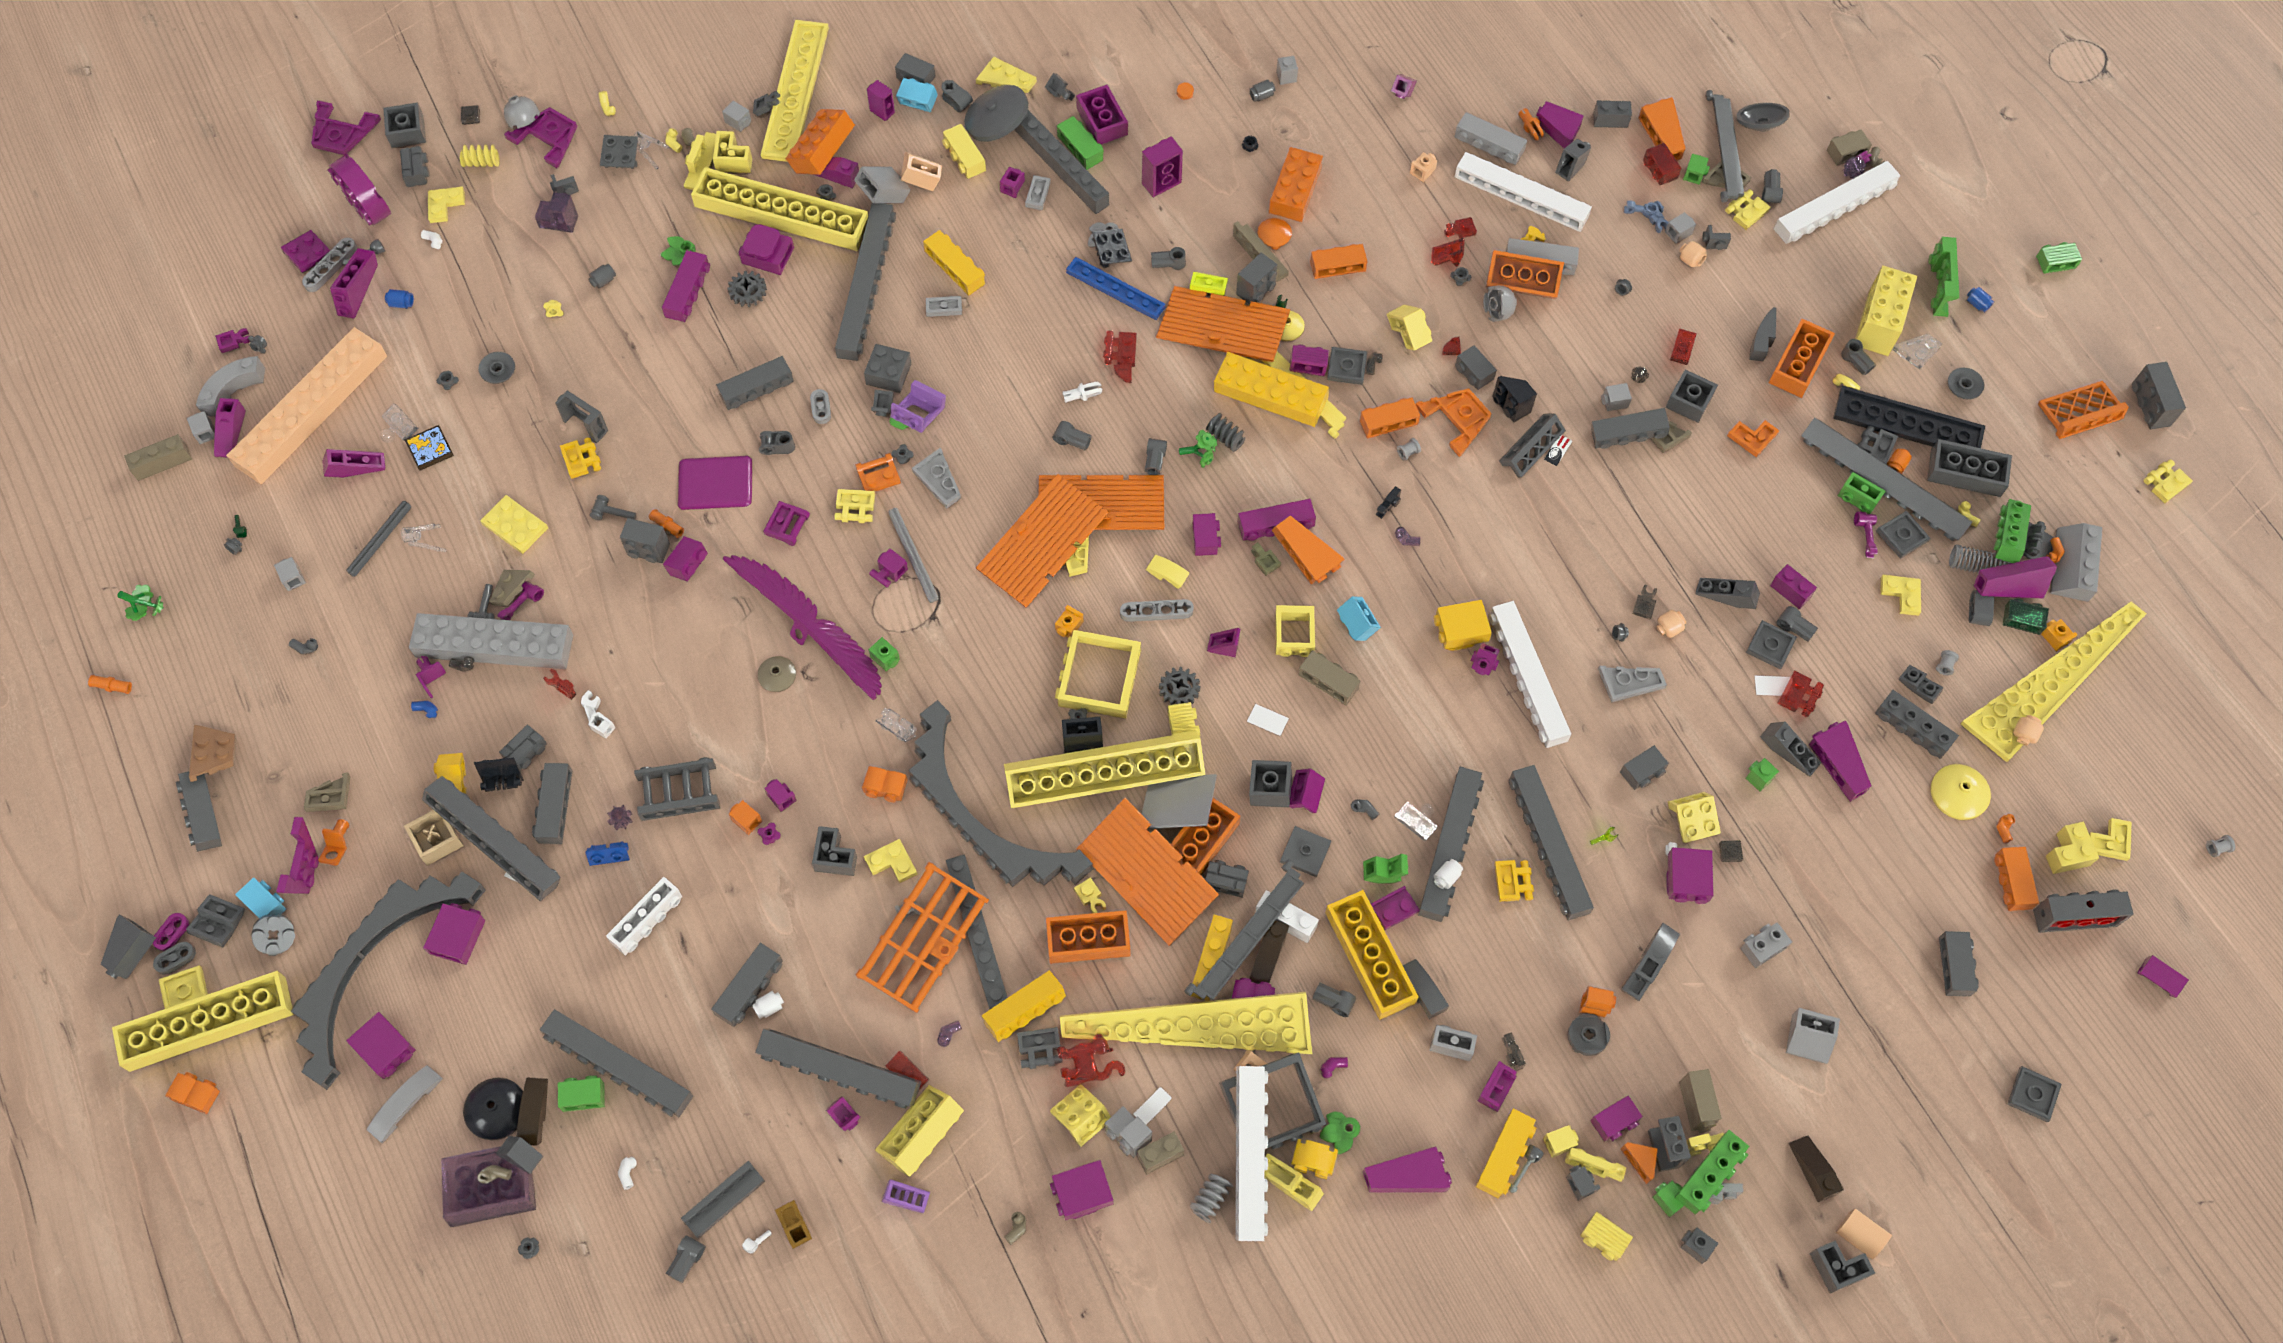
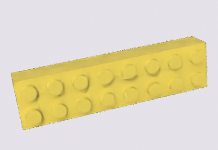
M275 971L112 1027L119 1066L131 1072L294 1015L291 1012L293 1007L286 977L280 972Z

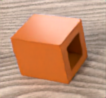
M743 800L739 804H735L729 813L732 822L747 835L762 822L760 814Z

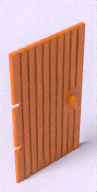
M1174 286L1156 336L1158 339L1274 362L1290 309L1253 301L1247 306L1245 305L1246 300L1213 293L1208 298L1206 297L1207 292Z
M1057 474L978 564L976 569L1027 608L1049 582L1045 578L1046 575L1049 574L1054 577L1077 550L1073 544L1078 542L1081 545L1109 512L1061 475Z
M1039 475L1038 496L1056 475ZM1061 475L1109 512L1094 530H1164V475H1129V480H1123V475H1087V480H1081V475Z
M1124 798L1076 849H1080L1093 863V867L1170 946L1219 896V893L1188 862L1182 866L1179 861L1183 856L1156 829L1150 833L1147 829L1151 826V823Z

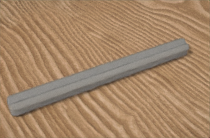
M890 509L888 513L928 601L933 603L938 600L935 588L898 509Z

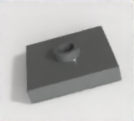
M1332 347L1327 380L1363 385L1367 351Z
M1907 511L1876 530L1900 559L1931 539Z
M1762 620L1746 653L1778 669H1782L1797 636Z
M1295 826L1280 863L1284 864L1288 859L1294 864L1292 868L1317 877L1332 841Z
M2021 1066L2019 1067L2007 1105L2045 1122H2049L2062 1084Z

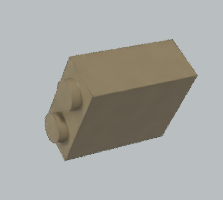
M1705 1069L1688 1072L1679 1084L1691 1131L1698 1130L1699 1133L1711 1131V1128L1716 1126V1123L1722 1117L1710 1071Z

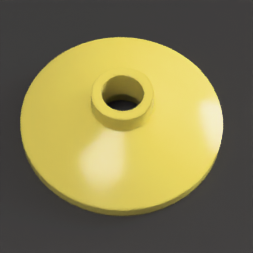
M1290 311L1287 320L1289 323H1286L1281 341L1296 340L1304 331L1305 325L1302 317L1298 313Z

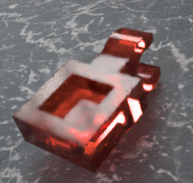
M1472 217L1446 224L1447 229L1444 230L1446 237L1458 234L1459 238L1474 236L1477 233Z
M551 669L550 672L554 677L552 679L544 677L543 679L546 684L555 687L557 691L572 700L576 696V692L573 689L574 685L567 679H564V681L560 679L557 671Z

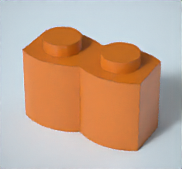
M869 766L862 789L866 793L865 795L870 798L884 797L886 801L895 803L902 800L908 778L906 774Z
M1588 986L1581 998L1580 1013L1594 1014L1605 1018L1607 1014L1611 1013V1009L1615 1008L1616 996H1613L1614 991Z
M186 1072L185 1075L178 1073L165 1096L174 1102L208 1114L220 1092L215 1088L216 1084L207 1079H204L203 1082L198 1081V1077L189 1072Z

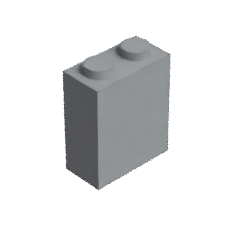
M862 166L854 179L873 203H904L911 190L904 181H901V177L892 167Z

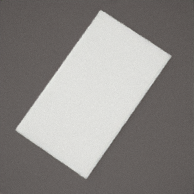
M1755 676L1756 695L1793 696L1791 677Z
M1255 704L1247 722L1281 736L1289 718Z

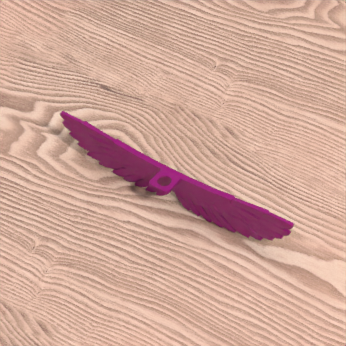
M731 555V558L723 557V560L739 576L753 585L762 595L794 620L790 636L799 645H804L809 634L833 661L844 670L856 686H859L872 700H875L877 695L881 694L880 688L882 684L879 681L881 677L877 673L878 668L872 663L873 660L865 655V650L858 646L855 640L850 639L851 636L843 632L842 628L836 626V623L825 619H816L817 606L815 604L812 605V601L808 597L806 599L803 591L799 592L795 584H792L786 577L782 579L775 569L772 571L769 566L764 563L761 565L754 559L750 561L744 556L740 558L736 555ZM796 629L802 632V639L796 636Z

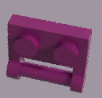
M779 501L763 531L764 535L781 540L790 546H795L796 538L805 520H808L810 513L799 507ZM794 515L799 516L790 535L785 534Z

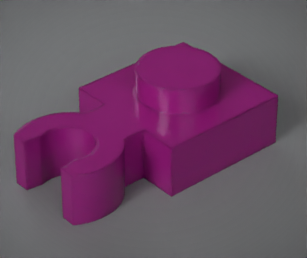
M242 328L237 333L231 330L215 335L221 353L240 348L239 343H249V336H245L249 334L248 330Z

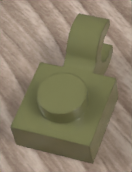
M1258 542L1252 546L1251 552L1257 557L1255 563L1265 576L1281 566V562L1271 550L1265 552Z

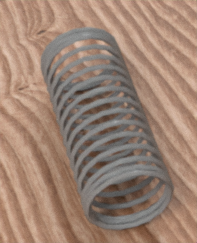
M1956 544L1950 554L1949 566L1950 568L1956 567V569L1960 567V570L1964 568L1965 571L1968 569L1969 572L1973 571V573L1977 570V573H1979L1978 569L1981 558L1980 570L1983 569L1985 560V569L1988 567L1990 559L1989 568L1993 566L1994 560V567L1997 566L1998 562L1999 566H2001L2003 560H1997L1995 556L1993 558L1995 553L1979 551V549L1975 550L1974 548H1966V546L1962 547ZM1960 554H1961L1960 562H1959V565H1958V567H1957L1958 560H1959V556H1960ZM1969 554H1970L1969 562H1968V565H1967V568H1966L1967 559H1968V556H1969ZM1973 555H1974L1973 564H1972V567H1971V569H1970L1971 561H1972V558H1973ZM1977 557H1978L1977 566H1976V568H1975V570H1974L1975 562H1976V559H1977ZM2004 561V564H2003V565L2011 564V563Z

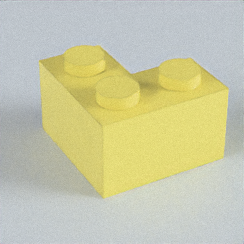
M717 131L713 154L715 169L721 172L751 173L752 155L750 147L737 146L734 131Z
M1402 305L1386 314L1391 329L1401 332L1407 349L1417 350L1432 342L1431 330L1426 324V316L1421 308Z
M2084 822L2064 826L2056 834L2061 847L2054 848L2046 855L2053 874L2088 867L2099 859Z

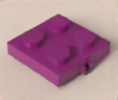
M312 230L281 246L282 252L301 273L314 267L316 262H319L330 251Z

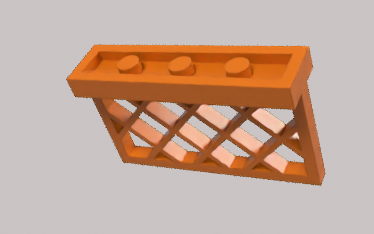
M2104 381L2038 402L2039 407L2057 429L2056 435L2059 439L2124 419L2129 408L2126 402H2119ZM2101 388V390L2104 392V395L2093 392V390ZM2078 394L2088 395L2089 398L2087 400L2077 396ZM2091 397L2101 399V404L2090 401ZM2063 399L2072 400L2073 403L2071 405L2061 401ZM2104 400L2113 403L2114 406L2104 405ZM2075 402L2085 404V409L2074 406ZM2047 404L2056 405V410L2048 408ZM2088 406L2099 408V410L2095 412L2087 409ZM2059 407L2069 409V414L2058 411ZM2072 411L2082 413L2083 416L2078 417L2071 414ZM2056 416L2066 418L2067 421L2060 423Z

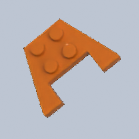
M1469 388L1449 393L1441 398L1434 397L1429 401H1419L1416 403L1418 411L1424 418L1440 409L1462 433L1449 443V446L1459 457L1462 456L1492 415Z

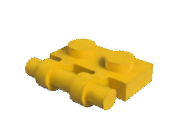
M589 437L584 439L585 444L579 445L578 440L560 445L571 479L588 474L587 467L593 466L594 471L601 470V460L595 452L596 446ZM583 453H588L589 457L584 459Z
M1515 860L1495 861L1499 902L1519 901L1520 893L1525 894L1526 901L1533 900L1532 893L1534 892V887L1530 879L1532 872L1527 860L1520 861V868H1516ZM1517 876H1522V885H1518Z

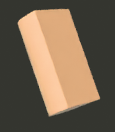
M1857 1209L1848 1213L1836 1232L1872 1260L1882 1251L1892 1237L1890 1233Z

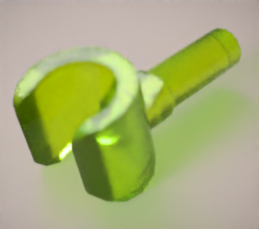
M1610 827L1604 835L1590 840V844L1594 845L1605 840L1612 842L1619 834L1611 835L1610 832L1615 827Z

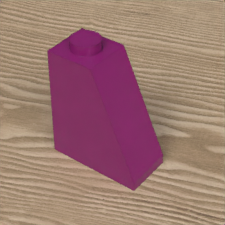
M1548 101L1544 103L1543 107H1539L1536 114L1541 128L1564 149L1574 141L1584 115Z

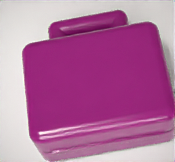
M751 457L682 459L679 462L678 507L680 509L747 507L752 503Z

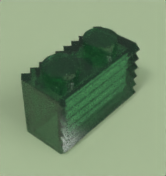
M2019 598L2010 599L2005 605L2002 625L2040 635L2047 627L2049 608H2045L2039 603H2026Z

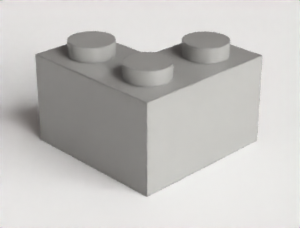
M1124 1106L1105 1122V1128L1107 1129L1105 1133L1111 1140L1116 1139L1120 1143L1119 1148L1127 1156L1130 1154L1134 1158L1137 1155V1150L1147 1146L1152 1141V1131L1138 1116L1134 1118Z

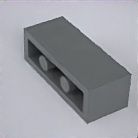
M1945 931L1939 937L1946 996L1970 997L1979 987V981L1975 977L1976 960L1973 958L1972 953L1974 948L1973 939L1970 938V932Z

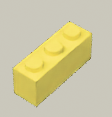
M962 124L943 131V146L945 149H949L952 160L958 163L960 172L964 173L967 179L986 171L985 159Z

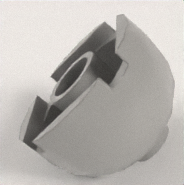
M513 96L509 98V102L504 107V118L510 128H513L515 125L518 128L527 126L535 121L534 116L536 114L538 117L540 115L538 107L528 97Z
M1502 285L1488 287L1489 291L1484 294L1483 300L1485 313L1489 311L1491 315L1488 319L1496 322L1511 317L1517 305V299L1512 290Z

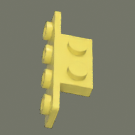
M706 132L704 136L697 134L695 141H692L691 151L685 158V164L688 167L689 173L684 183V188L693 190L704 167L710 169L713 162L716 134Z

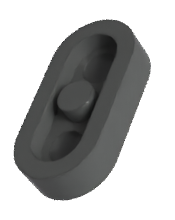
M180 942L157 955L153 961V967L160 974H170L191 962L196 955V950L190 943ZM188 951V954L183 957V954ZM169 962V965L164 968V965Z

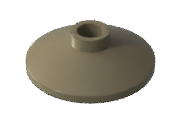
M781 656L768 658L758 669L759 683L764 689L771 692H781L788 689L796 678L794 664L789 659ZM774 670H779L778 673H773Z

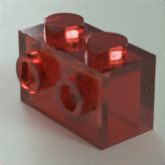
M1665 143L1646 149L1643 158L1644 165L1648 167L1653 179L1660 186L1678 179L1682 168Z

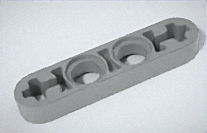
M352 238L340 240L304 276L302 283L307 291L315 292L319 290L344 265L343 261L345 259L349 260L353 256L357 246ZM340 256L338 261H331L333 257ZM328 268L326 273H319L321 269Z
M1186 599L1127 602L1120 607V616L1127 622L1186 619L1192 616L1194 606L1191 601ZM1164 606H1168L1171 608L1172 611L1168 614L1162 613L1161 608ZM1183 606L1187 607V612H1184ZM1149 607L1153 612L1145 615L1142 610ZM1126 609H1130L1131 615H1127Z

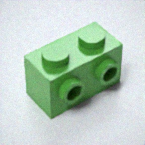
M1852 472L1838 496L1845 502L1858 507L1859 510L1871 514L1885 493V490Z

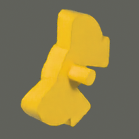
M1529 226L1528 233L1520 240L1535 241V239L1544 242L1545 234L1541 233L1536 227Z

